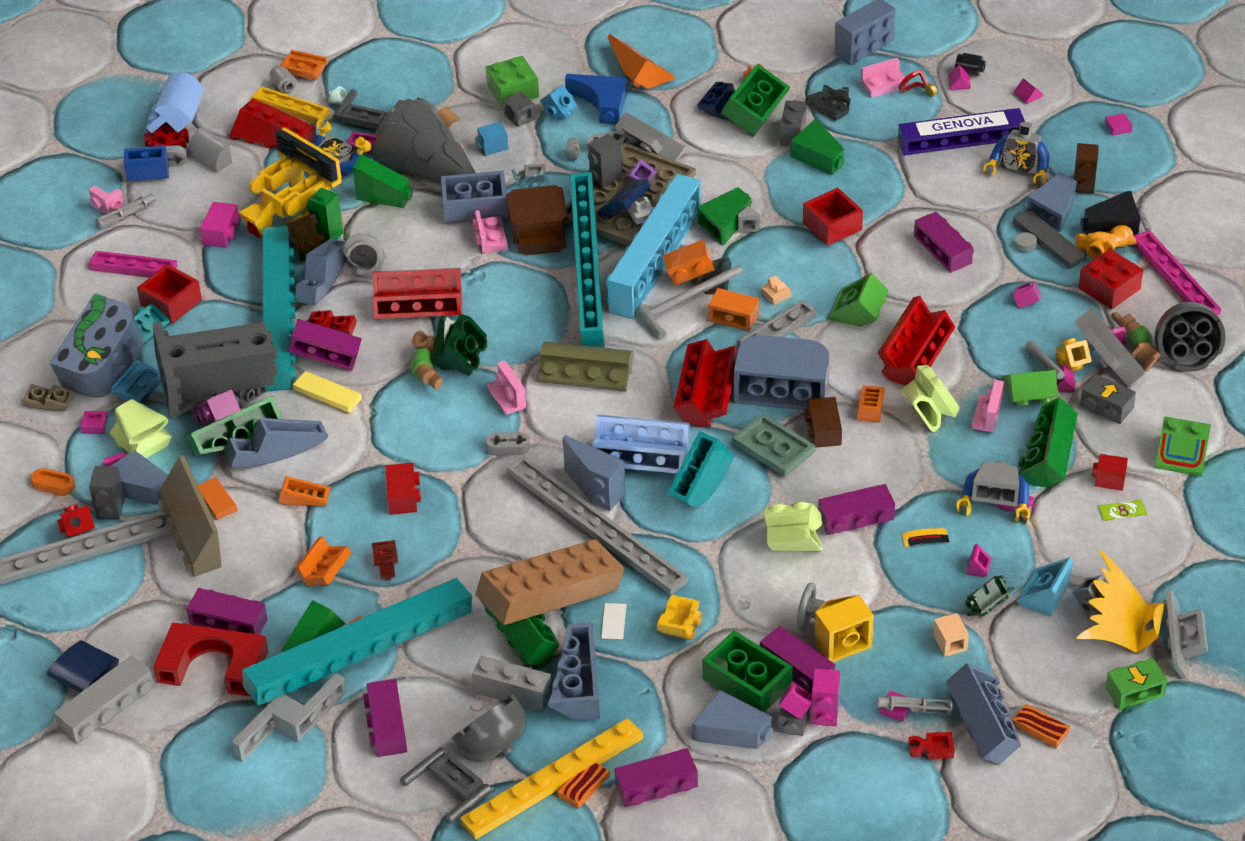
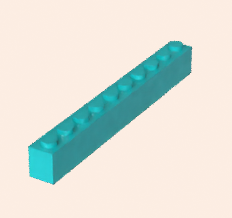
M592 172L570 174L582 345L605 347Z
M287 226L263 227V322H265L267 331L271 330L273 344L271 346L276 347L277 359H274V362H276L278 375L274 376L275 385L266 386L265 392L292 389V380H296L295 366L292 367V365L296 364V355L288 352L295 329V321H292V319H296L295 306H292V304H295V292L291 291L295 289V278L291 277V275H295L294 262H291L295 261L294 248H291L295 245Z
M456 577L242 669L243 687L258 706L272 701L279 696L295 691L304 685L338 672L352 664L359 663L368 657L402 644L409 639L423 635L434 628L464 617L472 611V594Z

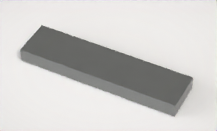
M1030 209L1013 217L1014 225L1023 232L1035 235L1037 243L1069 269L1086 261L1087 255Z

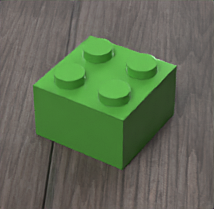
M523 56L485 66L487 86L501 108H504L503 99L518 92L523 93L529 100L539 97L538 77Z

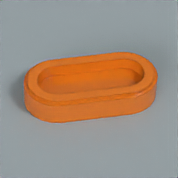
M38 469L30 477L34 489L55 495H68L76 487L72 475L51 469Z

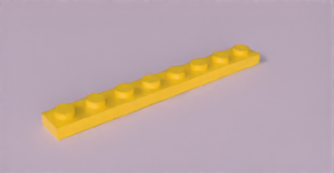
M626 718L460 817L461 825L475 840L558 791L571 777L595 763L603 764L643 740V732Z

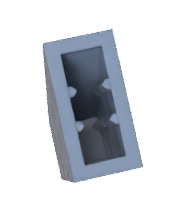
M1059 172L1028 196L1027 210L1030 209L1051 227L1061 232L1075 199L1077 181Z
M133 450L111 465L118 467L125 498L154 505L158 504V500L161 499L160 488L168 474L136 450Z
M721 690L692 723V737L697 742L758 749L764 741L767 742L773 732L770 715Z

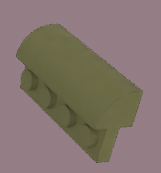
M544 341L540 351L541 360L537 380L542 383L627 391L634 351Z

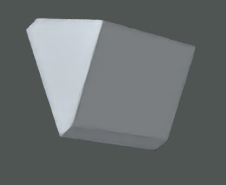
M749 206L738 214V233L760 232V215Z

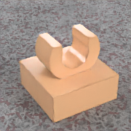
M775 275L768 279V284L761 287V294L773 305H776L792 297V290Z

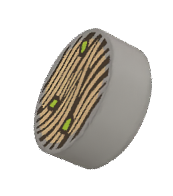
M578 138L568 139L567 153L570 159H578L579 157Z

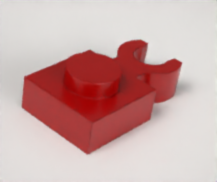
M952 732L926 733V739H922L919 736H910L908 739V746H917L910 748V757H920L928 753V759L954 758L955 751Z

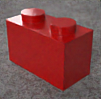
M414 464L385 465L389 515L417 512V503L421 502L420 488L416 489V486L420 485L419 472H414Z

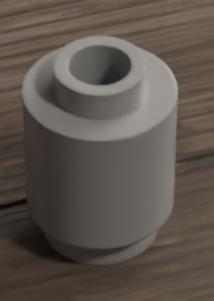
M276 66L270 71V80L280 92L286 94L295 89L297 80L287 68Z

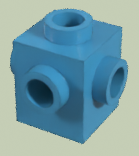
M564 85L554 89L540 100L553 121L559 117L562 120L572 114L571 109L577 105Z

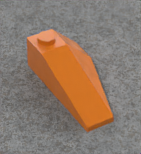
M611 34L608 35V40L624 74L631 78L630 83L640 88L642 85L650 89L672 81L675 78L673 74L658 66L625 42Z

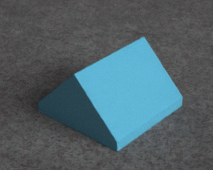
M1071 557L1035 568L1017 602L1022 606L1052 616L1071 582L1073 565Z

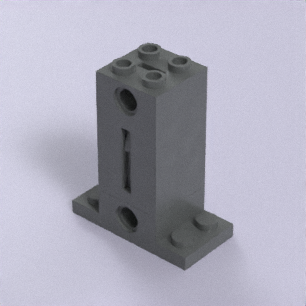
M162 322L152 323L155 357L170 418L179 416V407H182V399L221 394L230 389L234 392L275 385L274 376L278 375V369L274 359H277V351L275 346H271L273 344L271 330L267 331L265 322L169 336L168 330H163Z

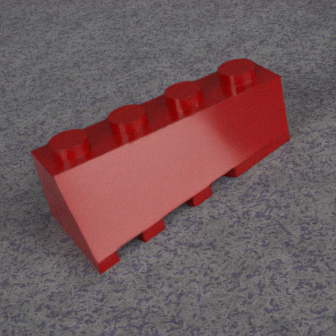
M253 98L240 108L229 138L232 140H237L238 138L245 139V143L249 144L254 142L262 143L264 147L271 149L272 147H277L278 144L275 132L284 127L314 144L317 133L315 126Z

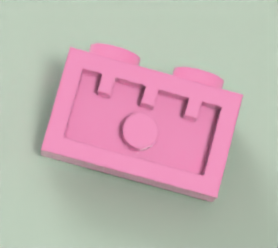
M898 58L869 65L861 69V85L871 98L899 90V84L905 76L899 70L900 61Z
M479 210L475 211L476 219H472V226L474 232L478 231L475 233L476 244L481 245L482 253L508 250L501 216L481 219Z
M506 361L497 363L498 373H496V381L488 383L487 389L505 415L526 408L525 388Z
M995 380L993 389L989 388L987 395H979L972 421V429L994 433L1002 403L1004 381Z

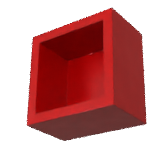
M837 187L803 203V223L828 246L862 230L863 210Z
M1109 248L1081 268L1079 289L1108 308L1114 309L1141 289L1143 269Z
M168 264L137 287L140 307L144 306L146 308L153 303L170 320L171 324L202 300L199 281Z

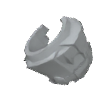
M358 233L351 236L342 247V252L345 254L347 261L356 267H360L355 269L356 276L368 278L373 276V272L382 271L381 268L386 255L382 245L375 237L370 236V234Z

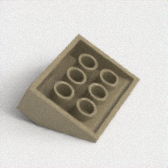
M181 455L176 460L160 488L161 499L158 500L161 512L167 513L168 518H166V522L170 532L175 531L177 537H174L178 550H183L185 554L183 561L187 570L191 569L196 577L222 567L219 538L216 525L184 455Z

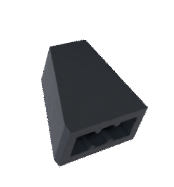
M1126 191L1086 208L1084 218L1080 220L1081 230L1085 231L1086 235L1099 231L1108 233L1112 228L1124 225L1131 228L1133 235L1139 234L1140 216L1132 192Z

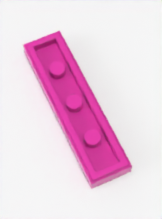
M95 251L88 264L89 270L141 277H151L166 264L176 269L178 266L177 260Z

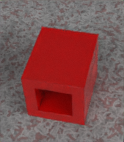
M1100 454L1098 463L1094 462L1092 476L1096 477L1095 487L1123 491L1128 458Z

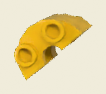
M671 595L666 605L665 614L662 613L657 622V631L666 635L693 640L695 625L699 626L702 619V612L698 611L699 601Z

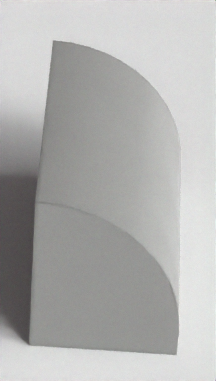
M202 127L193 134L188 148L190 157L216 173L232 163L229 143Z

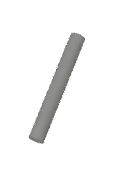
M1032 341L1026 343L1025 347L1048 370H1056L1057 379L1061 380L1064 378L1065 373Z

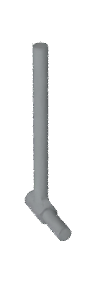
M737 265L655 307L641 304L637 307L636 312L646 325L651 327L656 335L662 339L666 336V332L657 322L658 314L741 274L742 269Z

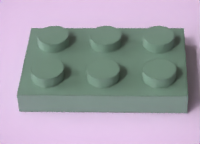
M764 413L732 437L733 445L784 477L815 452L814 444Z

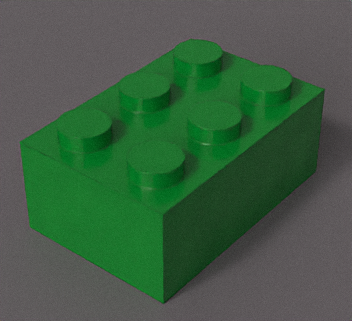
M757 63L729 98L721 114L752 136H755L781 103L790 86Z
M735 630L702 659L703 680L764 713L781 697L792 682L793 666Z

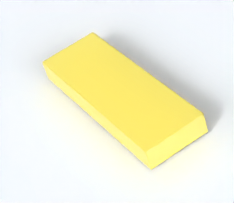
M307 371L293 384L294 391L347 413H350L362 399L361 393Z

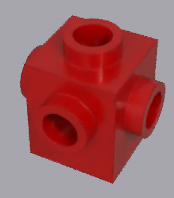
M77 504L65 507L63 508L64 513L59 514L61 519L57 520L60 533H65L66 537L82 535L86 533L85 531L95 528L88 506L78 508ZM74 517L79 521L77 526L71 524V520Z

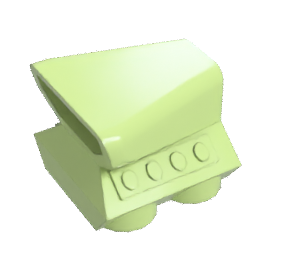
M928 365L917 366L915 379L902 388V393L932 432L939 429L941 414L956 418L960 407Z
M133 399L115 409L117 422L109 434L115 439L116 445L124 448L127 454L136 450L147 458L168 446L172 436L164 429L168 424V419L164 415Z
M812 503L774 504L765 508L767 544L772 551H822L820 540L815 531L823 525L821 513Z

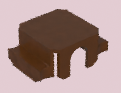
M551 185L514 189L507 193L512 243H516V226L519 253L526 254L527 256L559 252L566 248L564 221L568 223V216L562 187Z

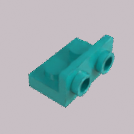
M153 303L146 308L142 306L134 314L136 323L143 336V346L154 337L152 323L162 322L163 329L170 323V320Z

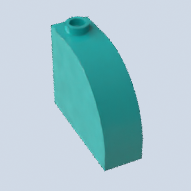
M699 431L667 494L693 507L702 505L720 485L734 455L720 439Z

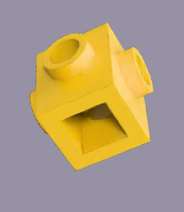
M1076 338L1063 340V345L1056 347L1057 363L1060 366L1065 364L1071 371L1082 369L1083 364L1092 362L1086 340L1076 341Z

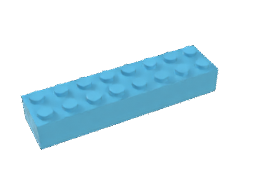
M676 174L673 181L668 183L667 190L664 194L660 195L656 207L651 209L648 219L643 221L639 233L634 235L631 245L626 247L623 257L616 262L614 271L607 276L606 287H608L606 302L609 305V313L630 319L635 317L637 307L644 303L666 268L663 255L679 248L697 219V207L701 205L700 179Z

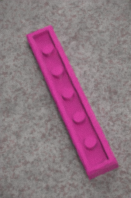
M1150 230L1134 235L1137 243L1133 246L1184 302L1203 304L1213 310L1216 315H1220L1221 308Z

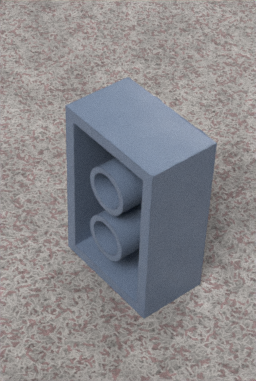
M874 0L835 22L834 54L852 65L894 41L896 8L883 0Z
M504 170L441 176L445 223L476 219L475 211L477 210L480 212L481 219L501 216V218L508 217Z

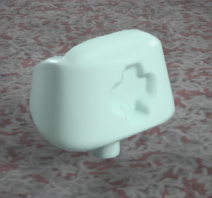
M338 86L332 92L329 91V103L340 105L347 96L346 89Z

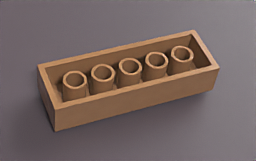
M594 539L481 573L475 595L503 625L617 591L625 568Z

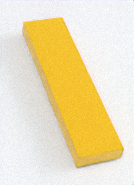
M262 86L250 97L251 100L254 98L295 118L317 124L319 119L324 121L330 114V110L327 107Z

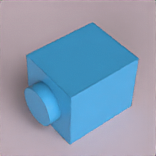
M501 122L477 128L476 145L478 149H482L485 156L509 150L507 132Z

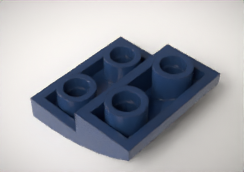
M715 82L697 104L698 108L712 116L731 121L721 114V111L736 91L733 83Z
M640 179L626 184L597 211L598 216L614 217L619 214L620 210L624 211L631 208L632 204L651 187L649 180Z
M80 640L57 658L47 670V675L81 693L119 664V659Z

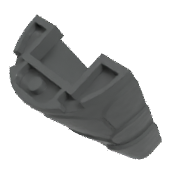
M417 97L416 100L409 98L397 104L387 113L376 130V143H372L373 160L391 170L430 179L431 182L440 184L441 176L476 173L462 146L455 140L451 130L444 123L437 109L423 98Z

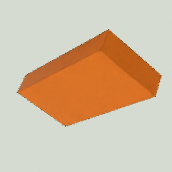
M216 477L197 485L207 508L216 520L238 511L237 505Z

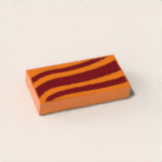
M1025 704L1013 719L1015 727L1055 748L1059 746L1070 731V726L1028 704Z
M595 763L571 777L557 791L558 797L579 809L610 777V771Z

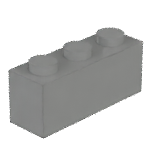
M482 655L472 672L473 691L480 695L505 701L514 694L522 706L544 711L552 694L551 674Z

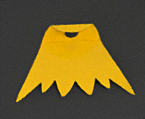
M1097 549L1110 570L1109 572L1102 568L1109 583L1094 580V585L1104 598H1094L1088 602L1099 610L1102 615L1091 616L1090 619L1099 625L1087 629L1076 639L1111 641L1137 654L1158 638L1165 604H1146L1122 570L1105 553ZM1153 619L1154 628L1146 630V625Z

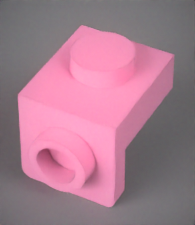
M97 186L89 189L91 205L104 214L124 206L122 192L119 189L114 190L110 194Z

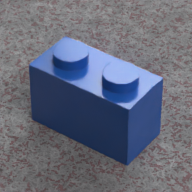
M166 146L124 149V167L127 182L169 178V160Z

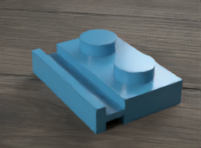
M136 360L111 387V393L120 395V398L125 401L133 399L142 404L161 383L160 373L155 368L147 364L143 365L139 360Z

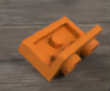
M318 537L296 566V570L306 586L328 585L333 581V577L339 569L344 566L345 561L351 555V551L348 546H329L324 537Z

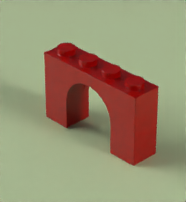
M172 622L153 666L157 683L181 686L186 671L195 658L209 652H220L232 658L224 677L227 693L250 696L243 687L242 669L266 660L269 653L266 636Z

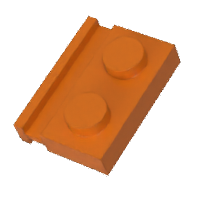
M291 49V54L287 55L279 66L287 68L293 76L316 81L324 70V66L328 65L327 57Z

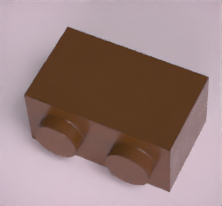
M1077 143L1074 180L1077 181L1076 192L1094 194L1099 145Z
M836 397L808 399V409H804L805 422L810 424L807 425L808 439L813 440L815 448L842 445V426Z

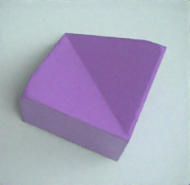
M640 159L627 178L631 181L648 179L650 182L657 171Z

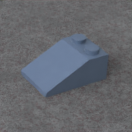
M565 435L563 437V453L566 473L591 503L611 511L626 494L624 461Z

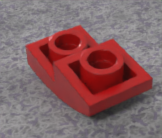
M332 310L312 311L307 322L352 335L357 320L355 315L334 316Z

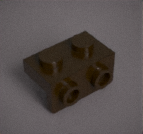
M308 208L304 210L305 214L285 221L301 262L306 260L307 253L326 242L322 232L317 233L315 226L319 225L314 213H309Z

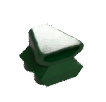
M459 313L456 322L448 317L441 315L431 359L442 370H458L469 376L472 370L479 367V354L487 348V335L470 316Z

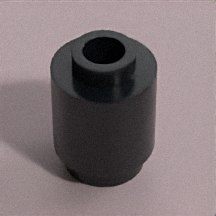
M958 54L955 68L960 65L968 74L979 76L980 72L984 73L986 61L980 55Z

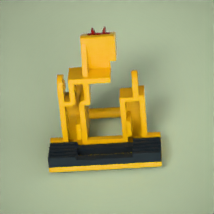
M285 127L275 132V135H277L276 139H278L276 142L278 143L277 150L279 151L278 156L280 159L258 172L259 176L254 178L249 184L251 192L254 194L261 192L262 203L259 205L254 203L239 212L247 226L248 232L258 238L263 237V227H272L275 214L282 218L286 217V214L293 216L305 208L308 199L320 188L330 190L342 183L339 159ZM304 171L310 174L306 179H304ZM288 181L289 186H287L283 190L279 191L276 194L270 192L275 191L277 188H279Z

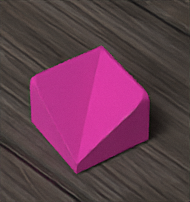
M1031 281L1016 287L1013 297L1017 306L1023 308L1039 301L1041 294L1035 281Z
M791 682L781 695L779 706L800 719L811 706L812 694L796 683Z

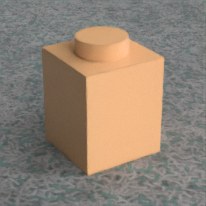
M958 613L934 619L933 636L945 657L968 651L969 633Z

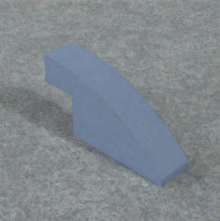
M331 238L306 254L305 279L296 284V302L316 305L325 297L336 281L346 260L345 254L342 252V247L346 241Z
M259 418L251 439L229 438L224 454L230 467L259 466L281 461L307 451L328 438V434L321 421Z

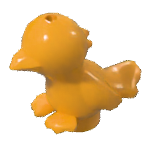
M1118 225L1112 228L1111 231H1108V233L1100 231L1089 233L1088 235L1080 233L1074 237L1076 246L1081 251L1086 250V253L1092 259L1097 258L1109 248L1114 251L1116 247L1122 248L1137 243L1131 228L1124 225Z

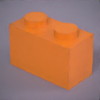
M704 239L663 255L667 272L674 286L715 270L711 254Z
M717 288L708 304L709 321L746 331L751 330L759 315V298Z

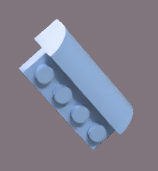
M178 72L169 75L165 85L157 93L159 96L155 99V105L151 109L152 113L147 118L149 121L146 128L153 133L162 124L167 122L177 133L193 121L205 87L190 74Z
M597 415L595 440L592 442V447L623 460L624 469L678 473L689 452L690 423Z

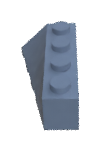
M593 623L568 624L548 707L575 721L600 719Z
M966 663L946 681L950 690L949 695L956 702L959 708V715L966 722L969 728L968 733L978 746L979 755L986 761L990 760L1000 765L1021 746L1014 723L1007 719L1010 711L1002 703V700L1005 698L1003 691L997 690L996 686L1000 683L998 677Z

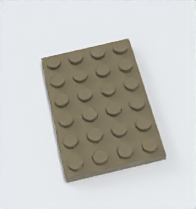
M623 143L621 145L622 177L603 187L596 181H593L597 235L629 247L634 235L639 233L642 223L636 225L628 209L620 210L619 214L614 217L598 216L597 211L621 188L632 182L627 176L638 161L642 159L657 171L650 181L651 187L644 192L642 197L637 199V202L644 201V197H647L652 207H656L660 195L665 193L668 183L673 181L676 174L694 178L696 168ZM571 200L566 205L568 216L567 224L573 225V209Z

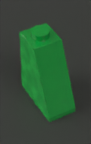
M816 119L791 140L792 158L830 175H833L844 165V148Z
M359 155L352 168L356 200L404 208L407 201L411 200L413 193L412 188H410L409 178L364 155Z
M739 187L697 207V223L721 245H724L738 230V214L747 206L751 207V197Z
M320 188L308 199L305 209L308 208L310 214H315L319 224L315 228L317 233L322 232L325 241L331 238L338 239L344 233L339 195Z
M312 600L281 651H287L342 627L346 623L331 609Z

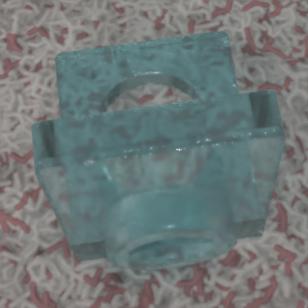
M515 169L511 170L519 189L551 186L545 170L524 180H521Z

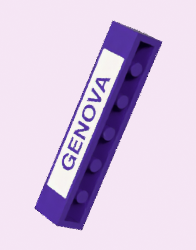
M1020 108L902 123L898 125V142L904 156L994 144L1004 135H1009L1012 130H1019L1020 123L1025 122Z

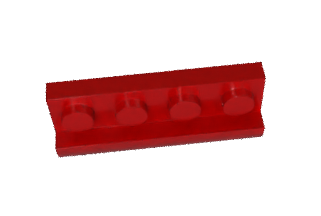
M461 268L373 272L374 295L372 298L374 319L462 314Z
M921 296L912 298L877 352L885 364L881 372L886 378L906 386L915 379L917 366H932L955 329V325L946 310L931 313Z
M707 339L687 344L674 402V409L686 423L696 427H710L713 418H719L727 414L738 354L736 346L715 351Z

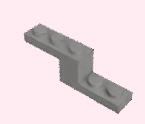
M336 673L330 680L324 682L321 689L314 696H311L305 705L285 694L269 701L266 708L258 716L253 717L250 724L242 732L237 733L231 741L234 757L243 762L275 729L299 742L346 694L344 677Z

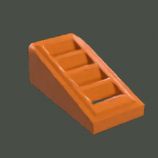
M862 385L857 420L880 422L885 387Z
M285 476L279 503L326 507L331 487Z

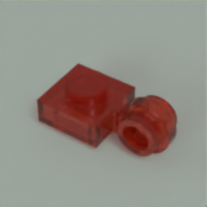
M392 540L372 543L374 566H379L381 579L389 581L395 577L394 564L398 563L396 542Z

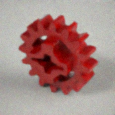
M168 123L162 124L153 133L147 129V133L144 134L145 147L181 146L187 148L186 144L189 143L188 129L183 128L177 133Z

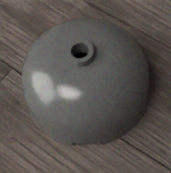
M1183 302L1172 306L1161 316L1155 329V343L1160 355L1168 364L1181 371H1198L1210 366L1209 364L1222 353L1225 346L1226 333L1222 321L1213 310L1197 302ZM1189 349H1192L1195 355L1201 358L1197 363L1190 365L1179 363L1174 359L1186 358L1189 354Z
M514 694L505 700L507 705H504L503 702L499 703L463 729L464 735L459 731L451 737L465 757L473 761H487L498 754L503 758L514 750L512 745L522 737L527 726L525 710Z

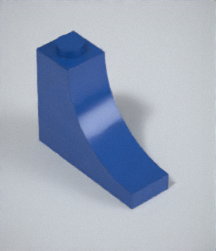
M566 74L565 88L568 93L592 103L599 112V123H618L622 116L627 95L626 78Z

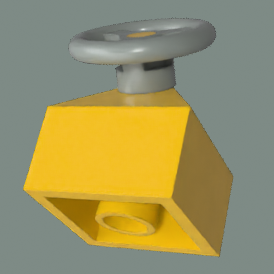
M813 582L807 584L799 604L797 627L799 630H805L811 617L815 618V646L825 658L831 662H836L872 647L874 615L860 595L824 601L816 599V585Z

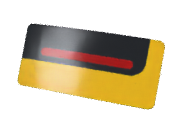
M944 528L919 529L902 533L905 547L924 543H949L947 530Z

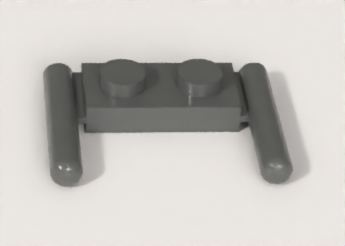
M354 89L350 90L332 118L335 121L342 120L343 123L377 130L387 112L351 104L357 96V91Z
M442 747L438 748L400 778L401 785L407 786L425 771L429 770L432 776L461 798L463 802L445 816V820L449 824H452L492 792L488 784H484L482 779L451 754L446 753Z

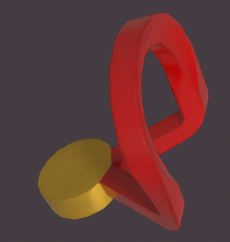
M920 69L907 75L901 81L898 88L901 92H906L914 86L925 89L930 97L937 94L936 87L932 83H928L923 71ZM918 75L921 77L923 83L914 82L904 88L906 83Z

